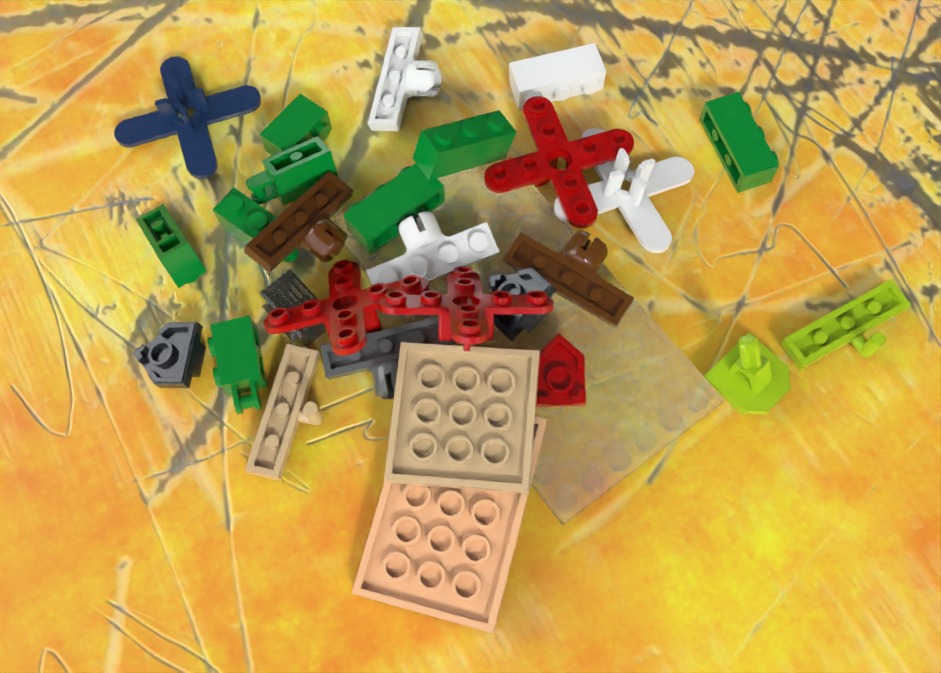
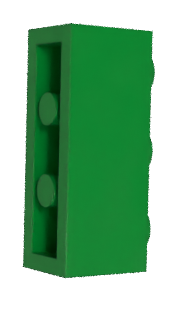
M739 92L705 102L699 120L737 193L770 183L779 168V160L776 153L771 151L768 146L763 129L757 126L752 116L750 105L744 102Z
M500 110L421 130L413 159L430 181L505 159L517 131Z
M417 163L407 166L390 182L379 185L370 196L361 202L352 204L348 208L347 212L343 214L347 230L371 256L400 235L399 226L403 220L413 216L415 223H417L418 213L432 212L445 202L444 185L438 179L429 181Z

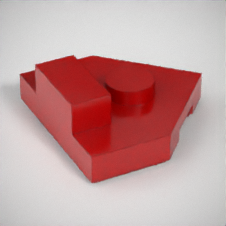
M558 333L540 351L536 407L586 406L584 354Z

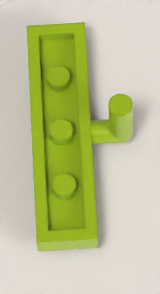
M892 279L787 336L780 344L799 370L850 342L862 357L869 358L886 342V337L882 333L876 332L866 340L863 335L903 313L912 304Z

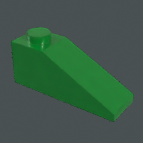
M164 204L136 219L157 257L178 288L185 284L193 283L200 275L207 272Z

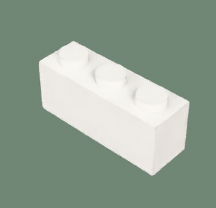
M595 43L509 63V83L518 110L523 109L524 103L534 96L545 97L551 102L564 101L569 97L593 94L603 90L606 69Z

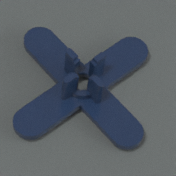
M178 56L170 57L160 67L167 98L155 101L158 111L120 122L114 130V136L121 146L131 148L177 134L189 174L197 179H206L212 176L218 167L207 125L254 112L261 104V96L255 87L249 85L205 96L202 88L196 89L188 61ZM187 108L195 109V112L191 117L187 111Z

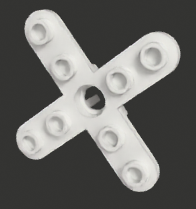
M597 128L588 129L582 134L581 138L605 131ZM620 148L616 160L593 167L601 181L590 184L588 187L598 208V214L619 208L641 246L649 252L662 253L669 248L672 235L649 197L689 183L694 175V167L685 158L671 157L656 163L654 159L643 161L642 164L638 165L637 169L631 171L629 156L623 148ZM623 181L631 183L629 191L621 189ZM556 198L553 207L554 213L560 220L568 222L559 200Z

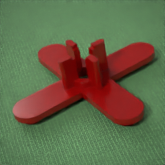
M542 96L531 97L523 105V117L538 151L490 165L484 173L485 186L492 192L505 193L532 184L535 187H541L551 181L568 223L576 228H588L595 223L598 216V208L581 170L616 160L620 148H623L629 155L634 146L633 136L624 129H612L569 142L551 101ZM558 158L566 160L565 169H557Z
M344 259L336 262L328 272L329 298L308 300L302 305L290 308H276L269 312L263 325L266 332L280 334L324 323L332 351L337 355H350L360 351L366 345L367 331L373 333L382 330L376 311L380 298L390 291H402L407 295H421L422 292L429 291V284L423 277L409 275L399 281L387 284L376 283L367 289H363L359 264Z
M467 266L455 267L452 272L447 274L448 295H442L438 291H425L421 295H407L402 291H390L378 300V309L386 314L438 315V340L452 341L453 339L455 342L463 344L464 351H470L471 345L493 340L494 314H546L554 309V300L542 291H529L526 294L495 291L491 294H483L480 275L473 272V269Z

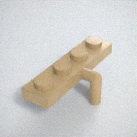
M286 344L245 468L248 474L281 481L299 422L311 425L322 423L323 416L316 403L312 401L306 403L321 356L318 350Z

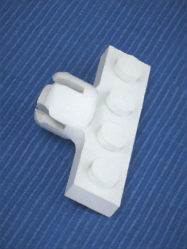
M420 27L392 28L368 120L371 131H400L407 100L413 96L434 97L440 91V88H432L441 86V71L438 69V63L432 60H417L423 38Z
M430 211L418 213L419 217L416 218L421 232H419L413 216L406 218L400 223L399 233L406 247V253L403 256L367 269L366 273L371 285L399 281L409 275L423 277L429 282L447 275L455 267L469 266L499 253V249L487 222L453 236H445L442 234L434 214Z

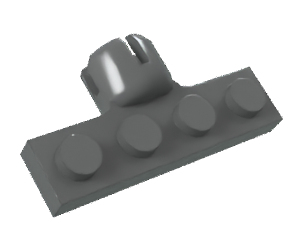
M438 317L366 334V345L354 354L337 355L332 351L330 343L321 345L325 377L329 380L370 371L373 377L375 394L382 399H394L401 342L456 345V342L453 339L452 341L438 340Z

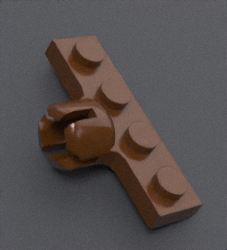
M329 171L246 244L244 253L269 273L299 247L309 251L321 262H330L334 259L330 255H338L348 237L346 232L330 220V217L352 197L354 190Z
M577 231L563 251L555 252L520 232L503 258L504 263L517 271L532 268L557 289L555 293L614 328L618 327L632 305L634 297L599 278L597 275V271L608 253L607 246L603 241L596 237L591 243L588 239L591 233Z

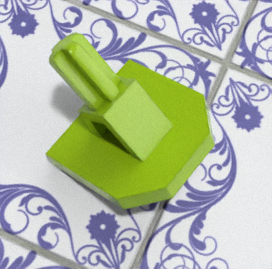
M748 333L738 340L739 343L703 377V380L739 413L766 414L790 390L788 366L765 347L756 336Z

